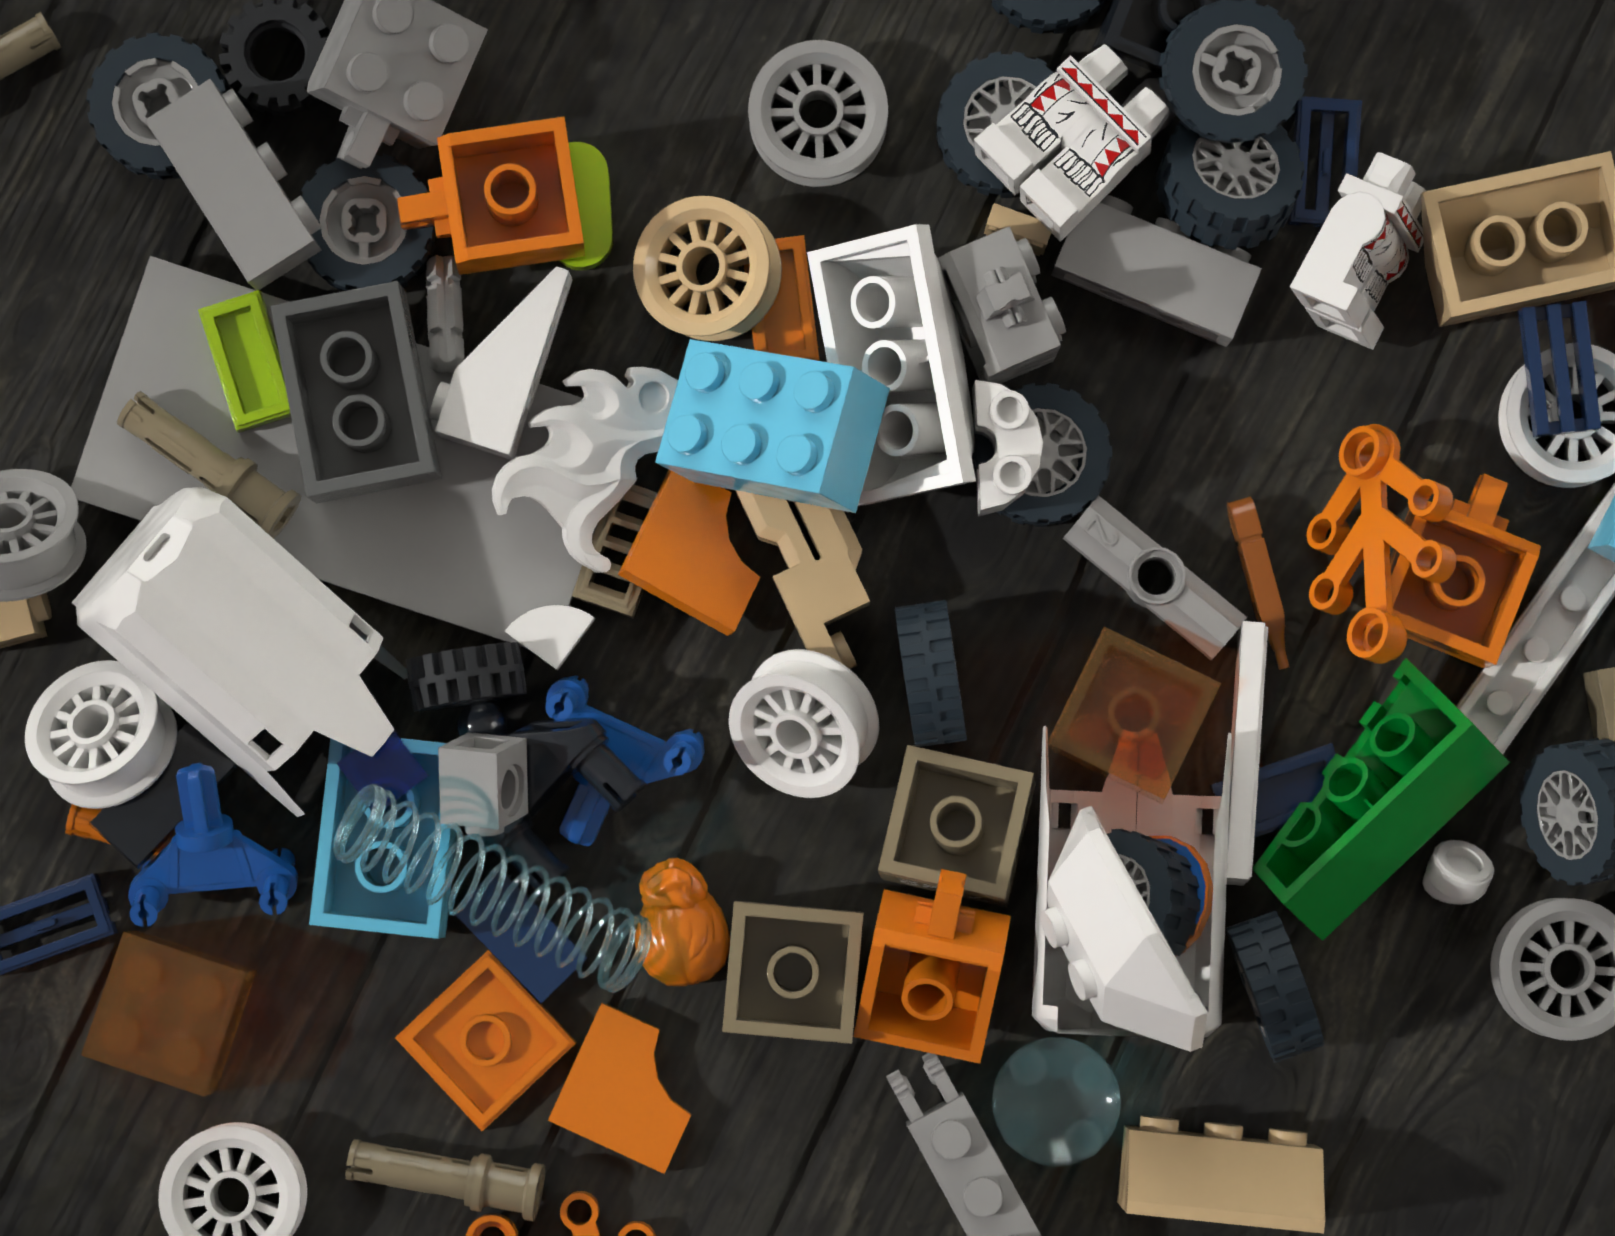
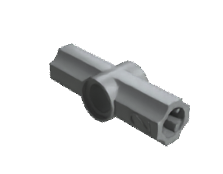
M1099 495L1063 538L1126 590L1133 602L1148 608L1210 660L1226 645L1247 618L1185 567L1176 553L1167 548H1162ZM1148 561H1158L1167 567L1171 575V585L1166 593L1152 595L1143 590L1138 581V570L1141 564Z

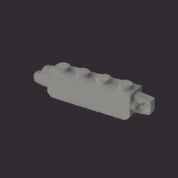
M932 1053L923 1055V1068L932 1084L937 1085L945 1101L923 1113L914 1098L915 1092L907 1077L902 1075L899 1069L887 1075L886 1078L909 1118L906 1122L907 1127L966 1235L1041 1236L962 1091L957 1093L938 1056Z

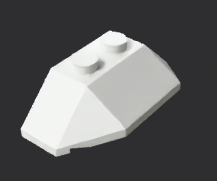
M1089 806L1081 809L1048 881L1046 910L1040 913L1041 924L1048 942L1053 948L1062 947L1070 962L1068 971L1076 994L1082 1001L1090 999L1102 1022L1190 1052L1202 1048L1208 1012L1197 993L1193 990L1102 827L1094 808Z

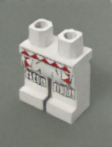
M1105 44L1085 56L1079 63L1072 56L1068 57L1057 68V72L1040 83L1006 117L996 125L992 123L974 139L975 155L1014 195L1020 192L1021 202L1060 242L1127 176L1135 165L1137 166L1151 153V139L1169 117L1167 105L1147 87L1141 90L1123 108L1113 99L1108 92L1128 75V68Z
M1377 152L1363 180L1346 173L1338 189L1342 198L1331 209L1290 285L1291 290L1301 304L1305 306L1306 311L1318 327L1372 350L1384 329L1383 324L1374 311L1388 283L1399 278L1406 269L1409 260L1408 249L1419 252L1423 244V229L1417 218L1421 212L1420 194L1426 191L1423 187L1412 181L1416 173L1411 165L1380 152Z

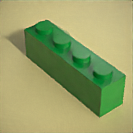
M1407 658L1403 660L1393 674L1398 684L1385 702L1381 705L1374 701L1359 721L1365 729L1345 757L1335 754L1321 773L1325 779L1323 787L1311 803L1300 802L1252 868L1275 896L1322 941L1510 763L1488 738Z

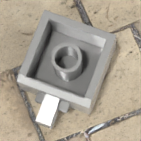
M344 0L307 87V93L342 110L339 121L349 125L337 158L362 169V167L367 168L371 165L381 142L390 146L398 138L417 149L438 145L437 137L443 134L488 29L432 0Z
M1009 226L952 250L938 258L942 271L946 275L959 334L980 381L1001 384L1054 361L1061 346V334L1066 333V329L1053 298L1049 297L1041 300L1037 291L1035 275L1040 274V268L1026 238L1016 241Z

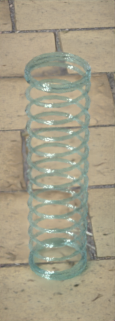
M372 783L361 789L345 811L334 839L333 850L336 860L348 864L362 854L360 860L361 871H370L376 866L389 843L397 811L403 807H410L413 811V820L401 832L389 851L382 871L384 883H390L396 879L405 867L417 837L419 822L425 818H432L435 822V831L425 840L410 864L404 882L406 894L414 893L427 878L439 849L441 832L448 828L454 829L457 833V842L448 849L432 874L426 892L428 905L437 903L447 892L461 860L463 843L473 839L479 844V852L467 863L454 884L448 901L450 915L459 914L466 907L479 883L483 871L485 853L490 850H496L501 855V862L489 873L474 898L469 915L472 926L480 925L493 910L505 881L507 863L513 860L519 861L523 867V872L514 879L497 905L491 923L493 936L498 937L502 935L512 925L527 891L528 874L537 871L541 872L544 876V883L535 890L519 914L512 936L515 947L523 946L534 935L548 904L550 884L560 882L565 886L566 893L555 902L540 925L534 943L536 957H543L548 954L560 938L555 955L557 967H566L580 951L576 966L579 978L588 977L600 964L597 977L599 986L611 993H616L625 988L642 967L652 939V927L648 918L642 915H633L628 908L621 907L613 910V906L608 898L599 897L592 900V896L586 887L579 886L571 890L566 877L556 876L549 879V874L544 866L536 865L528 869L527 862L523 856L513 855L506 858L505 851L501 845L492 844L484 847V842L479 834L471 833L463 837L457 823L450 822L441 826L436 813L428 811L419 815L418 809L412 801H404L396 805V799L392 791L384 790L378 784ZM386 796H388L391 801V810L383 817L386 808ZM374 802L363 831L353 846L345 853L346 843L353 828L366 809ZM389 820L387 830L377 853L371 862L365 866L375 839ZM411 831L406 850L398 866L388 877L389 868L395 853ZM434 840L428 862L416 883L410 888L415 868L425 850ZM456 850L450 873L438 894L432 899L433 888L448 859ZM478 860L477 869L466 896L459 906L453 909L456 895L463 880ZM500 871L495 892L487 908L475 920L477 907L489 883ZM522 881L521 890L510 917L501 929L496 930L499 916L506 901L516 886ZM544 890L542 903L532 927L525 937L518 941L519 931L527 912ZM576 892L584 893L587 903L577 911L564 930L570 913L571 895ZM565 901L564 912L552 940L543 951H539L541 939L549 921ZM596 903L605 904L609 913L596 924L587 937L592 920L593 905ZM587 911L586 921L574 950L565 961L561 962L562 950L568 935L579 918ZM618 913L626 914L628 919L624 920L612 935L614 915ZM608 921L607 933L595 961L588 970L582 972L583 960L592 940ZM640 923L641 935L639 938L637 949L633 955L631 962L625 969L624 973L621 975L629 960L634 945V938L636 932L635 925ZM629 933L624 956L617 970L609 979L613 959L622 941Z

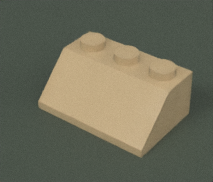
M1611 151L1425 191L1420 194L1425 268L1439 327L1517 311L1523 307L1540 306L1615 289V166Z
M1144 1115L1140 1117V1127L1124 1125L1117 1203L1126 1214L1324 1234L1323 1149L1314 1144H1307V1132L1270 1128L1268 1140L1242 1137L1243 1126L1216 1122H1205L1204 1133L1178 1131V1119Z

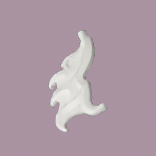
M647 367L627 368L625 378L629 381L627 387L606 371L594 369L577 371L564 379L562 382L566 387L581 386L584 398L573 405L555 406L543 410L528 422L529 428L546 426L549 431V438L545 446L532 454L515 457L498 472L492 487V502L497 514L503 515L507 513L508 505L512 498L522 496L531 498L541 504L562 527L564 545L577 562L596 573L610 570V560L594 549L592 533L597 523L637 481L635 465L638 459L645 454L658 452L678 380L658 369Z

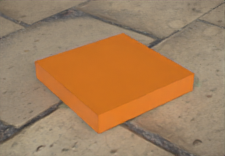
M490 950L486 951L395 1037L481 1131H484L577 1043Z

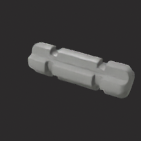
M435 255L427 260V269L425 271L428 294L426 298L430 346L428 348L429 366L437 373L446 371L454 373L455 369L464 359L461 275H459L455 256L442 257Z

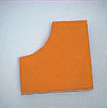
M668 470L618 575L729 636L735 632L760 579V576L741 561L729 540L726 513L732 492L725 488L692 482Z
M602 1002L548 1121L665 1174L692 1114L671 1099L658 1077L655 1050L660 1028Z

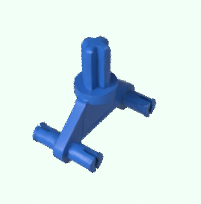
M579 676L561 678L554 682L548 690L545 708L550 718H554L556 721L573 718L596 720L607 731L606 736L609 738L607 746L646 784L691 772L703 760L705 753L704 739L700 732L695 734L693 733L694 729H685L671 735L666 742L587 705L589 698L588 683L583 678L579 681ZM577 772L573 774V777L579 784L559 829L560 834L570 842L590 846L595 842L611 805Z
M192 763L188 767L179 769L176 779L183 820L176 825V835L171 839V842L152 861H146L141 867V871L133 878L128 892V899L132 906L129 915L131 921L135 925L143 927L146 918L148 926L154 924L157 920L158 912L165 908L170 894L257 886L261 894L259 899L260 908L265 913L273 915L274 906L276 905L277 915L281 914L287 907V900L294 895L297 889L298 874L294 868V854L289 849L282 848L281 856L279 857L278 848L270 852L244 836L239 830H234L232 818L226 814H221L216 776L212 766Z

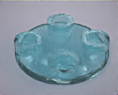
M1047 1037L1022 1046L1004 1063L997 1075L993 1088V1114L1004 1141L1023 1157L1039 1164L1065 1166L1081 1162L1095 1155L1113 1134L1120 1114V1090L1113 1070L1107 1061L1093 1048L1070 1038Z

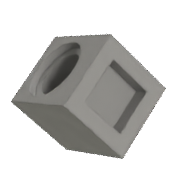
M468 732L438 748L440 824L465 826V832L472 836H494L503 833L505 826L528 814L527 738Z

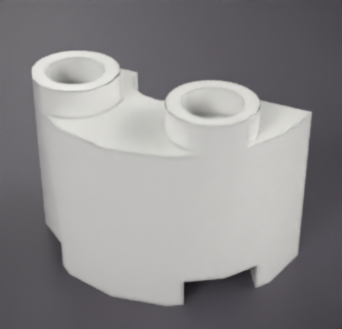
M975 380L972 388L974 433L988 438L994 448L993 458L986 463L979 464L976 471L978 516L1004 510L1024 494L1039 469L1043 439L1038 419L1023 395L999 383Z

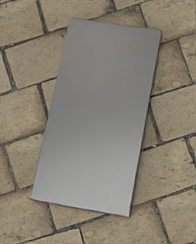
M150 256L71 485L78 501L142 521L153 506L162 504L171 495L183 488L203 487L208 489L203 483L187 474L140 438L117 425V419L130 399L135 401L134 395L142 391L151 400L156 402L158 406L187 424L224 453L226 452L234 459L240 457L251 459L258 464L257 472L283 491L287 492L293 489L302 496L294 515L274 540L320 581L510 643L518 641L507 634L505 630L521 615L543 606H571L573 600L572 593L582 564L577 562L567 551L562 538V527L541 504L523 496L512 498L508 505L507 513L498 515L492 502V487L498 472L511 460L441 438L435 432L437 420L431 419L442 479L318 504L307 498L292 418L287 417L241 433L236 431L198 312L200 308L256 290ZM262 293L274 330L270 306L289 301ZM416 343L430 413L431 405L440 382L450 384L454 373L447 371L442 373L434 372L429 366V347ZM539 384L515 457L532 454L545 446L549 438V431L546 426L529 428L528 422L532 417L543 410L555 406L573 405L583 398ZM518 642L520 647L526 648L524 645Z

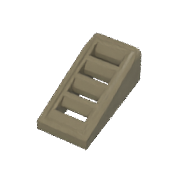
M633 484L620 501L598 522L592 538L594 549L601 555H603L605 548L627 555L633 543L610 536L612 527L615 524L639 532L643 520L618 512L621 502L624 500L650 509L657 492ZM612 562L610 570L603 572L609 576L630 582L618 575L622 566ZM582 565L572 597L634 619L644 589L630 582L628 590L624 594L595 584L593 582L596 572Z

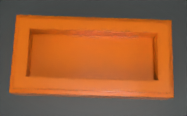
M804 235L777 238L775 241L780 252L782 266L780 288L769 312L752 328L754 350L819 361ZM743 243V244H742V250H745V249H747V248H746L745 244ZM750 263L744 265L745 273L749 274Z

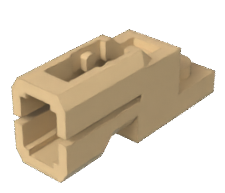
M736 490L737 496L758 540L778 546L788 569L774 575L773 580L806 650L830 656L849 669L856 667V661L842 632L840 631L830 636L825 627L870 605L868 595L856 572L862 548L845 512L793 501L820 557V560H815L787 500Z

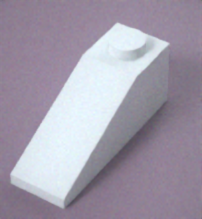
M556 266L455 369L451 383L440 382L431 405L429 418L438 421L435 432L441 438L512 460L515 458L573 281L569 270Z

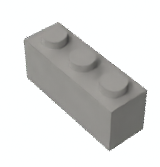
M208 79L145 119L148 127L245 279L256 291L321 251V248L312 236L313 233L322 228L302 196L297 197L293 201H290L278 180L288 174L267 142L256 148L243 127L253 122V119L233 88L222 94L212 80Z
M1107 195L1067 235L1051 276L1225 347L1228 346L1235 335L1262 269L1250 264L1251 255L1238 247L1236 250L1224 249V246L1214 245V248L1198 243L1180 230L1181 227L1176 222L1158 217L1155 224L1132 216L1133 207L1130 204L1110 195Z

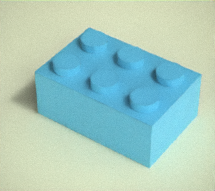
M690 339L655 463L695 483L856 513L890 388L852 366Z
M388 737L386 742L371 757L330 738L309 925L435 939L446 937L458 825L440 824L438 748L446 743Z

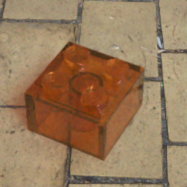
M1104 627L1047 742L1048 749L1163 804L1221 683Z
M138 930L125 931L122 934L81 1055L201 1096L212 1094L217 1090L257 970Z

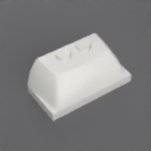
M915 224L807 252L827 362L855 367L890 388L858 506L975 482L976 478L972 462V455L975 449V433L964 354L946 275L942 271L940 262L934 253L930 226Z

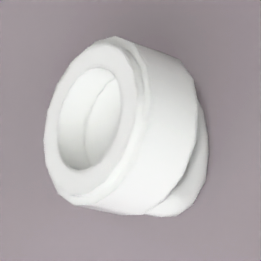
M1448 840L1441 842L1434 848L1428 861L1422 884L1425 891L1439 901L1458 905L1473 903L1485 894L1493 878L1494 867L1485 852L1477 846L1465 841Z

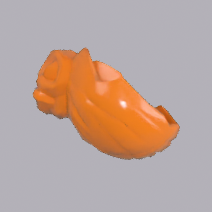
M674 857L659 862L645 871L639 883L644 905L638 918L635 936L638 960L650 976L667 986L696 985L710 980L726 964L730 951V932L720 906L708 892V885L705 879L691 863Z

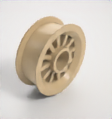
M693 196L668 205L648 223L637 243L633 262L635 286L643 305L659 323L675 332L697 340L723 341L749 331L769 312L780 288L782 266L777 243L767 226L758 217L722 198ZM704 224H710L707 236ZM727 226H729L733 230L725 237ZM688 231H690L692 243H689L683 237ZM743 243L745 244L747 249L734 253ZM674 245L681 250L678 257L669 255ZM715 253L719 260L718 274L708 284L700 285L696 277L697 265L704 256ZM750 263L749 274L739 271V266ZM667 264L676 266V272L666 274ZM737 281L746 283L742 293L734 288ZM681 285L673 294H671L669 288ZM723 295H726L733 302L727 308L724 303ZM691 300L689 310L687 312L683 309V307ZM709 302L712 314L705 315L707 304Z

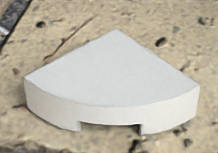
M549 605L530 610L521 615L508 626L505 632L558 670L594 622L595 617L574 607Z

